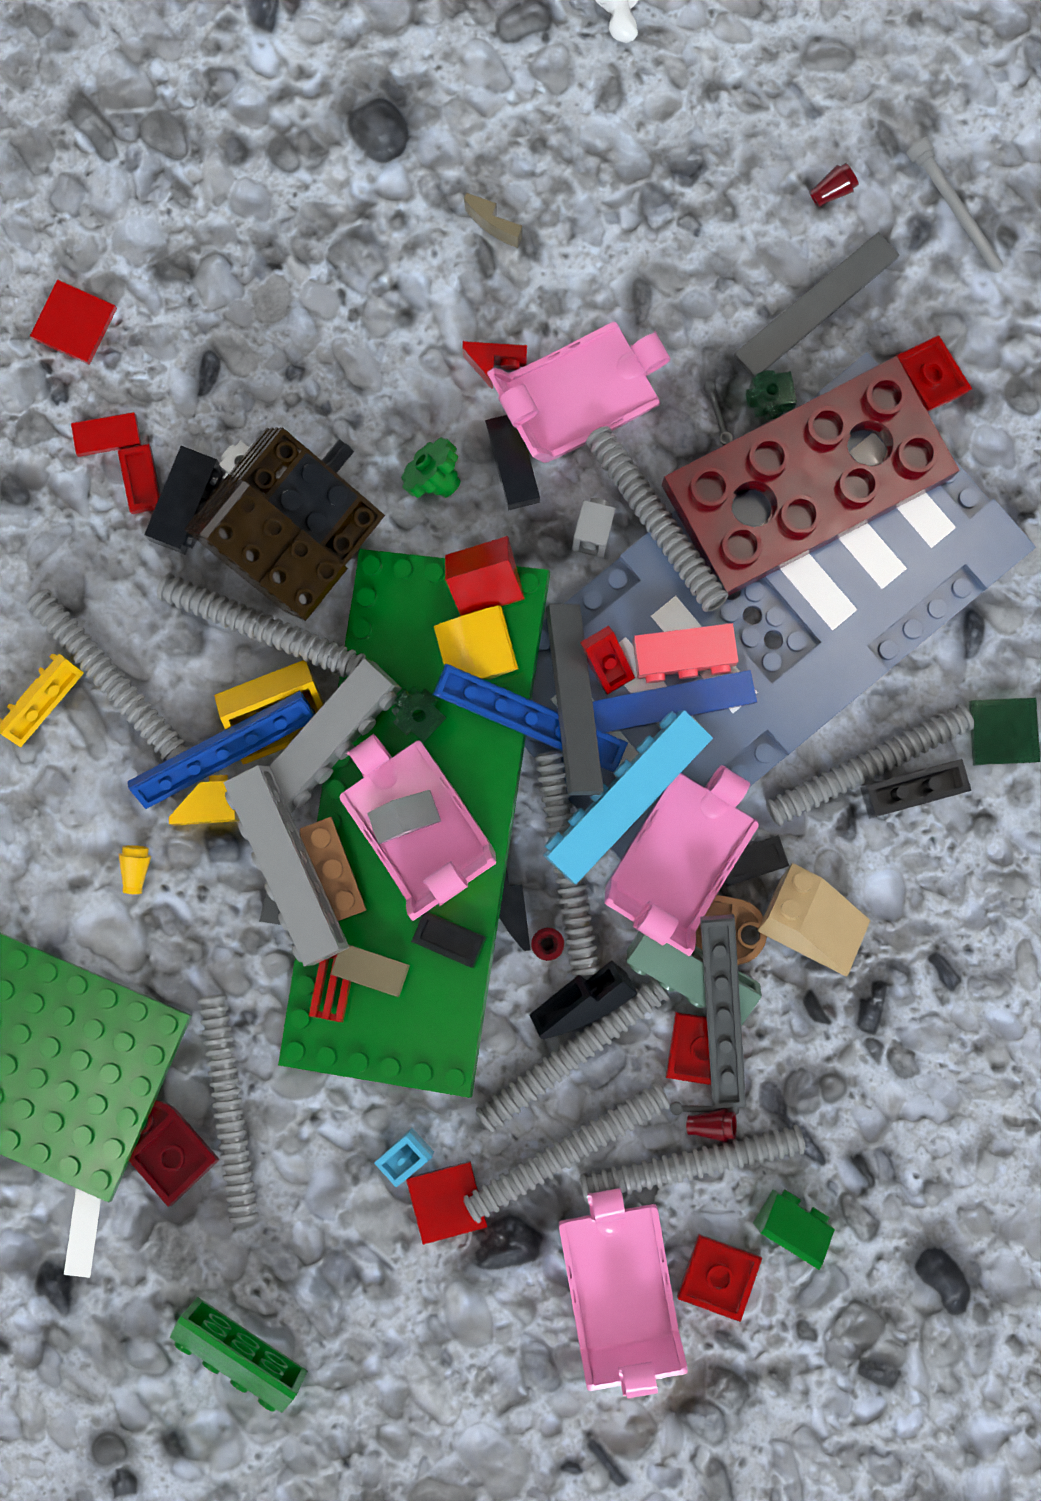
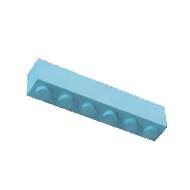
M685 710L678 711L676 714L673 711L668 713L659 723L662 729L653 738L648 735L637 746L636 750L639 752L631 762L627 759L624 760L613 772L616 778L608 786L603 783L604 791L600 795H591L590 798L593 802L585 811L579 808L567 821L571 826L562 835L557 832L545 844L548 850L543 856L571 883L577 884L713 739Z

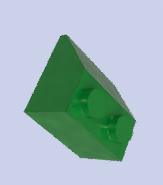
M773 1189L755 1218L754 1226L762 1235L820 1270L835 1231L827 1223L830 1217L815 1207H812L810 1212L799 1205L801 1199L786 1189L783 1190L782 1194Z

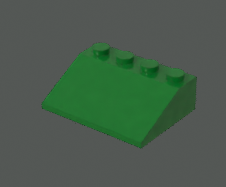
M199 1297L180 1316L169 1337L175 1341L174 1345L178 1350L187 1355L195 1354L203 1360L202 1364L205 1368L215 1374L223 1373L231 1379L230 1383L233 1387L243 1393L250 1391L259 1398L258 1402L260 1405L272 1412L275 1410L281 1413L284 1412L296 1397L308 1372L305 1368Z

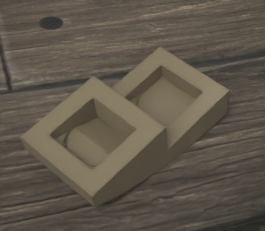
M466 193L464 204L468 215L490 235L518 248L522 239V225L496 217L497 203Z
M349 945L348 949L337 954L331 975L399 997L410 965Z

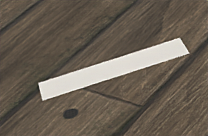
M77 1188L75 1191L64 1275L90 1278L101 1199Z

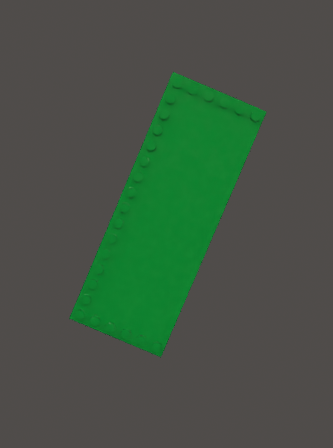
M366 549L359 550L344 646L347 647V651L353 649L356 651V655L362 653L366 656V659L375 662L402 689L396 694L398 699L394 705L386 711L382 710L375 718V726L367 734H361L353 744L356 747L374 734L389 754L394 757L416 740H420L440 767L494 848L496 864L468 883V887L441 906L438 903L428 912L487 938L474 968L411 942L422 915L414 921L407 915L405 897L341 802L340 794L364 777L349 755L343 760L339 759L331 768L333 770L331 776L322 784L317 822L332 817L367 910L340 920L338 923L349 945L408 964L410 967L399 997L351 981L344 1021L336 1022L309 1016L319 963L303 966V963L299 962L295 957L278 1066L471 1098L473 1096L526 735L432 695L444 668L434 626L460 617L458 608L445 580V558ZM516 566L525 599L501 607L518 669L493 679L483 680L532 700L551 572L548 569ZM339 676L338 688L347 679V677L343 678ZM329 959L319 1011L322 1012L324 1009L333 959ZM340 977L337 979L331 1009L332 1014H336L343 981V978Z

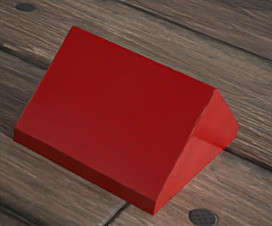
M508 536L445 555V580L460 616L494 606L508 605L525 599Z

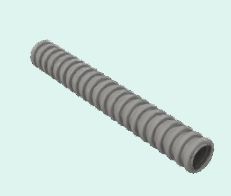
M605 426L594 430L586 440L587 447L591 449L594 456H597V461L602 464V468L608 471L609 478L613 479V483L618 487L619 492L624 494V499L629 502L631 509L635 510V515L641 517L640 522L646 525L647 532L651 533L652 539L657 541V546L663 548L662 553L668 556L670 564H674V570L680 572L679 577L685 580L686 587L691 588V594L697 596L696 601L702 604L703 611L710 612L719 608L728 598L727 591L722 590V584L716 582L717 577L714 574H710V567L705 566L706 563L703 558H699L700 553L694 550V545L691 542H688L687 535L683 534L682 528L677 526V521L672 518V514L666 511L665 504L660 503V497L655 495V490L650 487V483L644 480L643 473L639 472L638 466L633 464V459L628 457V452L622 449V444L612 434L610 427Z
M171 573L166 574L158 585L157 598L159 600H166L168 604H175L180 609L184 607L185 611L189 613L193 611L196 616L202 615L204 619H211L215 624L221 623L222 627L230 626V630L234 632L239 630L241 635L248 634V637L251 639L257 637L258 642L263 643L266 641V645L270 647L275 645L277 650L281 651L284 649L285 653L289 655L294 653V657H303L305 662L312 661V664L315 666L321 664L322 669L327 670L330 668L334 674L340 672V676L343 678L349 676L364 658L366 659V656L362 653L356 655V651L353 649L347 651L346 646L338 647L336 642L329 643L327 638L320 640L317 634L311 636L307 630L301 632V628L298 626L292 628L291 623L283 624L281 619L274 620L272 615L265 616V613L262 611L256 613V610L252 607L247 609V606L243 603L238 605L236 600L232 599L229 601L226 596L220 597L217 592L211 593L209 589H202L197 584L193 586L192 582L188 580L184 582L181 577L175 578Z
M49 589L39 591L28 601L26 608L30 612L34 611L33 616L36 619H41L40 624L47 626L46 631L49 634H54L53 638L55 641H61L60 646L63 649L67 648L66 653L69 656H74L73 661L76 664H81L80 669L82 671L87 670L88 678H94L93 683L96 686H101L100 691L103 694H108L107 699L114 701L113 706L121 709V715L128 716L127 721L130 724H135L133 728L136 731H141L140 736L148 739L147 744L149 746L154 745L155 753H161L160 758L163 761L169 760L190 749L189 746H184L185 741L183 739L177 738L179 734L176 731H171L172 726L170 724L165 725L164 717H158V711L151 709L152 704L149 701H144L145 696L137 693L138 688L135 686L131 687L132 682L130 679H124L125 674L122 671H117L118 666L111 664L112 659L109 656H104V650L97 649L98 644L95 641L91 642L92 637L89 634H84L85 629L82 626H77L78 621L71 619L72 615L70 612H64L65 607L62 604H57L58 599L55 596L51 597L52 592Z
M960 703L956 705L955 710L950 708L947 710V714L942 712L938 714L937 719L932 717L929 719V723L924 721L920 723L919 728L914 726L911 728V732L906 730L902 732L901 737L896 735L893 737V741L888 739L884 741L883 746L878 744L875 746V750L868 749L865 755L860 753L857 755V759L850 758L847 764L842 762L839 764V768L832 767L829 773L824 771L821 773V777L814 776L811 782L806 780L802 782L803 786L796 785L793 787V791L788 789L784 791L785 795L781 796L778 794L775 796V800H766L767 810L774 823L781 826L784 824V820L789 822L793 820L792 816L796 815L799 817L802 815V811L807 813L811 811L812 806L817 808L820 806V802L827 803L830 797L835 799L838 797V793L845 794L848 788L853 790L856 788V784L863 785L866 779L871 781L874 779V775H883V770L891 771L893 765L899 767L902 765V761H911V756L917 758L920 756V752H929V747L932 749L937 748L939 742L944 744L947 742V738L952 740L956 738L957 733L962 735L965 733V729L969 731L974 729V719L968 708Z
M560 751L537 754L534 757L535 761L539 762L536 770L540 771L541 774L538 777V781L542 782L543 785L540 787V792H544V797L541 799L542 802L546 803V807L543 810L548 815L545 818V822H549L550 827L547 828V832H551V837L557 832L562 835L571 826L567 821L574 814L570 813V808L573 806L572 803L568 802V798L571 795H568L566 791L567 782L565 783L564 779L566 774L563 772L565 765L561 761L563 752ZM554 868V873H558V878L555 879L556 883L560 884L557 892L562 896L559 899V903L563 904L561 914H565V918L562 921L563 924L567 925L564 933L568 934L569 937L566 939V944H570L568 954L572 955V959L569 962L570 965L574 966L571 973L575 976L595 974L600 970V965H596V961L599 958L598 955L594 954L597 946L592 942L595 940V935L591 934L593 925L589 924V920L592 917L591 914L587 913L590 905L586 904L585 901L588 899V895L584 894L586 884H582V879L577 884H573L557 868Z
M650 976V981L647 984L643 982L639 990L635 988L638 993L637 995L598 1021L592 1022L593 1025L590 1027L584 1026L583 1029L585 1031L581 1034L576 1032V1037L573 1040L569 1038L565 1046L563 1044L558 1046L559 1050L557 1052L551 1051V1056L548 1059L543 1057V1062L540 1065L536 1063L532 1071L529 1069L525 1071L526 1075L524 1077L518 1076V1081L515 1084L510 1082V1087L507 1090L503 1088L499 1096L496 1094L492 1096L493 1100L491 1102L485 1101V1106L482 1109L477 1107L476 1115L489 1132L494 1133L496 1126L500 1125L502 1127L504 1120H511L513 1118V1113L519 1114L521 1107L527 1108L529 1106L528 1102L531 1100L535 1102L538 1099L537 1095L540 1093L544 1095L546 1093L545 1089L548 1087L552 1089L554 1082L558 1081L560 1083L562 1076L565 1074L569 1076L571 1074V1069L577 1070L579 1063L583 1062L585 1064L587 1062L586 1058L589 1056L593 1058L596 1055L595 1051L598 1049L602 1051L604 1049V1044L610 1045L612 1038L616 1037L618 1039L620 1037L619 1033L622 1031L626 1033L629 1030L628 1026L631 1024L635 1026L637 1024V1019L643 1020L645 1013L651 1014L653 1007L657 1006L659 1008L662 1005L661 1001H668L670 998L667 990L661 987L655 978Z
M218 994L200 997L197 1002L202 1007L199 1010V1014L203 1015V1020L200 1023L205 1027V1030H202V1035H206V1040L203 1041L204 1046L208 1048L205 1051V1056H209V1061L206 1064L211 1069L208 1072V1076L212 1077V1082H209V1085L214 1089V1092H211V1097H215V1102L212 1103L213 1108L217 1110L214 1113V1118H218V1123L215 1126L220 1131L217 1134V1139H221V1144L218 1147L223 1151V1154L220 1155V1160H224V1164L221 1167L226 1172V1175H223V1180L227 1181V1185L224 1188L229 1193L226 1196V1201L230 1202V1206L227 1209L228 1212L232 1213V1216L229 1217V1222L241 1224L256 1220L259 1214L254 1210L257 1207V1202L253 1201V1197L256 1194L251 1189L254 1186V1181H250V1176L253 1173L252 1170L248 1169L251 1161L247 1160V1156L250 1153L245 1148L248 1140L244 1139V1135L247 1132L246 1129L242 1128V1124H245V1119H241V1114L244 1112L243 1108L239 1107L242 1099L238 1098L237 1094L241 1091L240 1088L236 1087L239 1078L235 1077L237 1067L233 1066V1062H236V1057H232V1052L235 1050L233 1046H230V1042L233 1041V1037L229 1036L228 1032L231 1031V1026L227 1025L230 1016H226L228 1006L224 1005V1000H227V996Z
M655 1082L652 1083L651 1089H642L643 1093L640 1095L638 1093L634 1094V1099L630 1100L627 1098L624 1105L617 1104V1109L614 1111L612 1109L607 1110L608 1114L605 1116L599 1115V1120L594 1121L592 1119L589 1121V1126H580L581 1130L579 1132L574 1130L569 1138L564 1136L562 1137V1142L555 1141L553 1143L554 1147H545L544 1153L537 1152L534 1159H531V1157L527 1158V1163L524 1165L520 1162L517 1164L519 1168L515 1170L510 1168L508 1170L509 1174H500L499 1180H490V1185H482V1190L480 1191L475 1189L470 1197L465 1195L463 1202L473 1220L480 1223L482 1221L481 1217H490L491 1211H500L499 1207L501 1205L508 1206V1201L511 1199L513 1201L518 1200L517 1196L520 1194L525 1196L527 1194L526 1190L530 1188L532 1191L535 1190L536 1184H545L544 1180L546 1178L553 1179V1174L556 1172L558 1174L563 1173L562 1169L565 1167L570 1169L572 1167L571 1163L576 1162L578 1164L581 1162V1157L585 1156L588 1158L591 1151L598 1152V1147L601 1145L603 1147L608 1146L607 1142L610 1140L612 1142L616 1141V1136L621 1135L623 1137L626 1135V1130L633 1131L636 1124L639 1126L643 1125V1120L646 1118L651 1120L652 1115L655 1113L656 1115L661 1114V1109L663 1108L668 1110L670 1102L661 1086Z
M793 1125L790 1130L784 1127L782 1132L772 1130V1134L769 1135L767 1132H763L760 1137L754 1134L752 1139H748L745 1136L739 1142L737 1139H732L730 1144L722 1142L721 1146H717L715 1143L709 1149H707V1146H702L700 1151L694 1148L691 1153L682 1151V1155L678 1156L676 1153H672L670 1158L664 1155L661 1156V1160L651 1158V1162L648 1163L646 1160H642L640 1165H636L633 1162L631 1167L626 1168V1165H621V1169L618 1170L612 1167L610 1172H606L603 1169L601 1174L596 1175L595 1172H591V1176L588 1177L582 1174L579 1179L584 1201L589 1204L587 1196L589 1193L621 1188L622 1193L627 1192L630 1195L632 1190L642 1192V1188L645 1187L651 1190L654 1185L660 1188L663 1187L662 1183L673 1185L675 1180L678 1183H682L684 1178H688L689 1181L693 1180V1176L703 1178L705 1173L712 1176L714 1171H718L719 1174L723 1173V1169L727 1168L729 1171H733L735 1166L742 1169L744 1164L754 1166V1162L757 1161L759 1164H763L765 1159L772 1162L774 1157L784 1159V1155L787 1154L789 1157H793L796 1152L802 1155L806 1148L800 1127Z

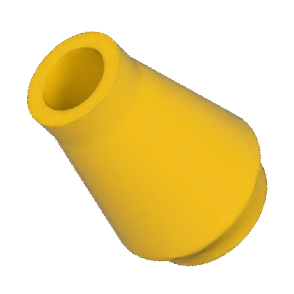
M138 845L122 846V853H119L118 856L123 893L142 894L144 880L152 857L148 855V847Z

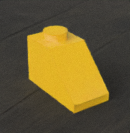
M228 775L209 776V782H200L169 816V824L176 826L240 821L236 810L229 806L225 798L227 790L223 782L229 780Z

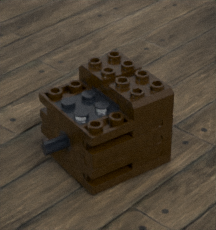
M276 427L275 429L265 428L184 530L284 612L306 621L348 568L345 565L385 517V514L337 474L354 453L349 445L339 439L326 456L320 460L283 427Z

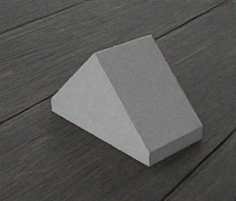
M430 790L392 800L367 813L378 844L441 822Z

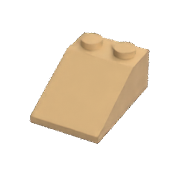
M792 863L780 878L758 928V932L847 977L870 919L822 877Z

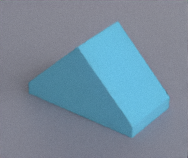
M411 1128L378 1158L374 1164L395 1187H398L433 1157L434 1151Z

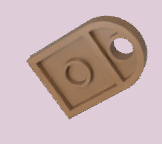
M716 895L704 916L734 914L737 963L740 965L750 962L764 948L767 936L759 932L757 942L748 945L742 941L741 931L748 925H752L758 930L763 919L762 913L747 901ZM699 924L696 930L695 945L702 949L701 924Z

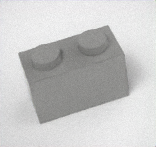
M591 498L590 501L583 500L572 551L601 558L604 557L615 508L610 507L608 501L599 498Z

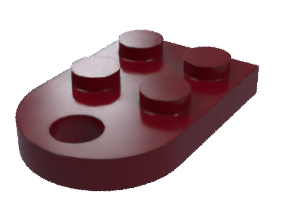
M156 1100L148 1116V1125L142 1130L129 1162L167 1207H170L220 1159L175 1107L164 1101Z

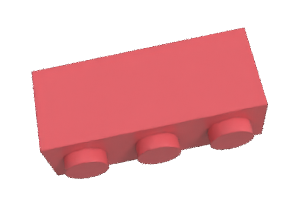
M733 623L636 635L632 640L637 678H645L646 683L662 682L666 680V675L678 674L679 679L694 678L698 676V671L711 670L712 675L731 672V667H735L738 663Z

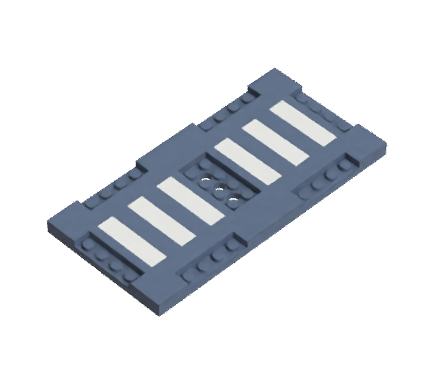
M866 352L822 388L814 398L878 366L877 362ZM865 430L851 433L852 436L848 441L847 447L854 460L869 466L883 463L882 460L886 449L878 435ZM954 459L960 471L951 480L740 590V595L737 599H727L723 605L713 611H703L702 604L696 601L697 596L691 594V588L686 587L685 580L679 577L680 572L674 570V564L669 563L668 556L662 553L663 548L657 546V541L652 539L649 532L623 552L620 558L564 604H580L584 639L607 626L612 629L635 676L633 680L607 695L588 665L592 701L751 670L757 703L691 716L713 739L681 772L705 787L716 770L723 765L750 782L751 787L959 611L1032 552L1036 546L994 498L990 501ZM743 490L736 493L732 504V512L736 519L744 525L752 527L761 526L768 522L771 504L762 493L755 490ZM674 510L671 513L672 518L677 521V526L682 528L683 534L687 535L689 539L688 542L692 543L681 520L679 519L676 511ZM747 608L757 609L761 615L760 622L755 625L746 623L743 618L744 610ZM546 618L543 620L532 701L557 711ZM733 623L738 663L735 667H731V672L712 675L711 670L698 671L697 677L679 679L678 674L666 675L665 681L646 683L645 678H637L632 641L634 636ZM769 632L777 633L781 637V646L778 649L768 648L764 643L765 634ZM659 723L608 733L628 742L620 764L626 759L631 762L639 753L636 750L637 746L648 735L653 738L662 729ZM526 736L525 748L533 758L537 754L554 751L563 752ZM601 768L602 781L608 786L616 776L612 772ZM571 795L568 798L577 810L582 808L585 811L593 802L590 798L591 795ZM658 798L610 848L619 861Z

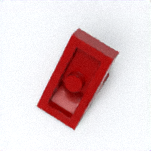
M463 341V357L491 389H493V383L487 372L494 368L495 365H501L500 367L504 370H517L527 365V345Z
M609 626L580 642L587 656L589 667L607 695L635 678L621 646Z

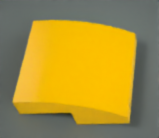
M501 606L479 610L434 626L444 665L449 664L481 679H493L518 669Z

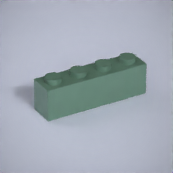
M639 931L627 948V963H629L630 968L640 975L648 974L655 978L661 987L670 992L676 990L684 995L687 1001L695 1007L706 1008L702 949L695 946L691 956H688L668 943L662 946ZM738 971L742 1026L761 999L762 993L759 982Z

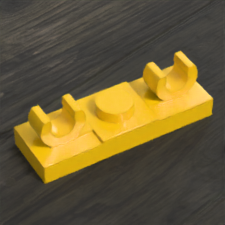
M51 654L49 656L53 660L46 669L42 667L38 669L41 674L39 678L35 679L17 700L15 706L13 704L7 705L10 712L4 719L0 718V734L20 748L84 674L83 671L61 654Z

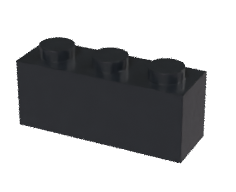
M180 446L144 534L149 541L186 555L188 548L192 549L195 546L197 540L187 533L184 528L209 499L213 488L217 489L222 481L223 471H221L220 463L217 459Z
M963 759L860 787L869 819L972 791Z

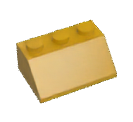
M304 660L214 695L219 717L225 729L298 691H301L315 713L324 705L315 679L307 662ZM304 727L241 759L242 764H247L285 749Z

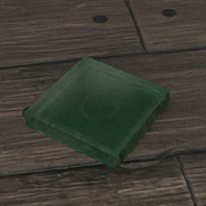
M1036 697L969 701V711L974 719V729L971 730L973 766L1040 762Z

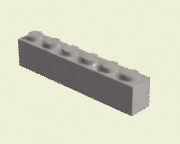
M364 658L269 766L290 814L296 808H301L311 798L310 792L317 784L324 783L333 773L331 768L339 759H345L348 756L346 753L355 747L353 743L359 736L367 734L375 726V718L381 711L388 710L397 701L398 696L396 694L402 688L375 662Z
M257 765L223 782L227 790L225 798L229 806L236 810L240 822H238L239 830L242 836L249 840L254 851L251 853L252 860L255 866L262 870L267 881L265 883L266 892L278 906L280 924L285 931H289L293 940L292 951L296 959L302 962L303 966H310L348 949L349 945L270 767Z

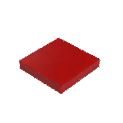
M57 279L30 337L41 344L90 365L117 308L105 300Z
M939 335L896 355L928 413L972 390V387Z
M675 1012L666 1078L711 1085L707 1017Z
M471 1161L406 1179L423 1245L487 1228L485 1216L481 1217L482 1221L480 1223H477V1221L473 1220L463 1202L465 1195L470 1197L473 1195L472 1191L475 1189L478 1191Z
M698 1234L677 1299L741 1322L762 1257Z

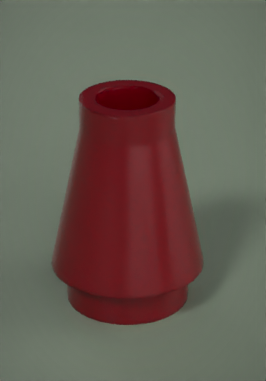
M847 163L842 166L836 165L809 191V194L817 207H820L825 203L853 193V188L858 186L859 182Z
M542 928L532 938V951L541 960H554L564 950V938L554 928ZM547 937L551 938L554 942V946L550 950H544L541 946L542 940Z
M725 1108L698 1115H688L686 1121L687 1134L727 1142L728 1139H735L737 1134L735 1112H728Z

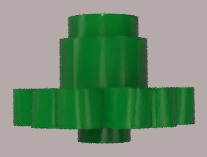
M442 437L434 443L428 442L416 452L414 460L406 465L401 479L404 481L402 488L416 498L421 497L425 492L428 494L433 492L435 495H441L443 498L451 496L458 489L461 482L458 472L454 469L455 463L458 460V455L455 453L457 450L456 446L448 439Z

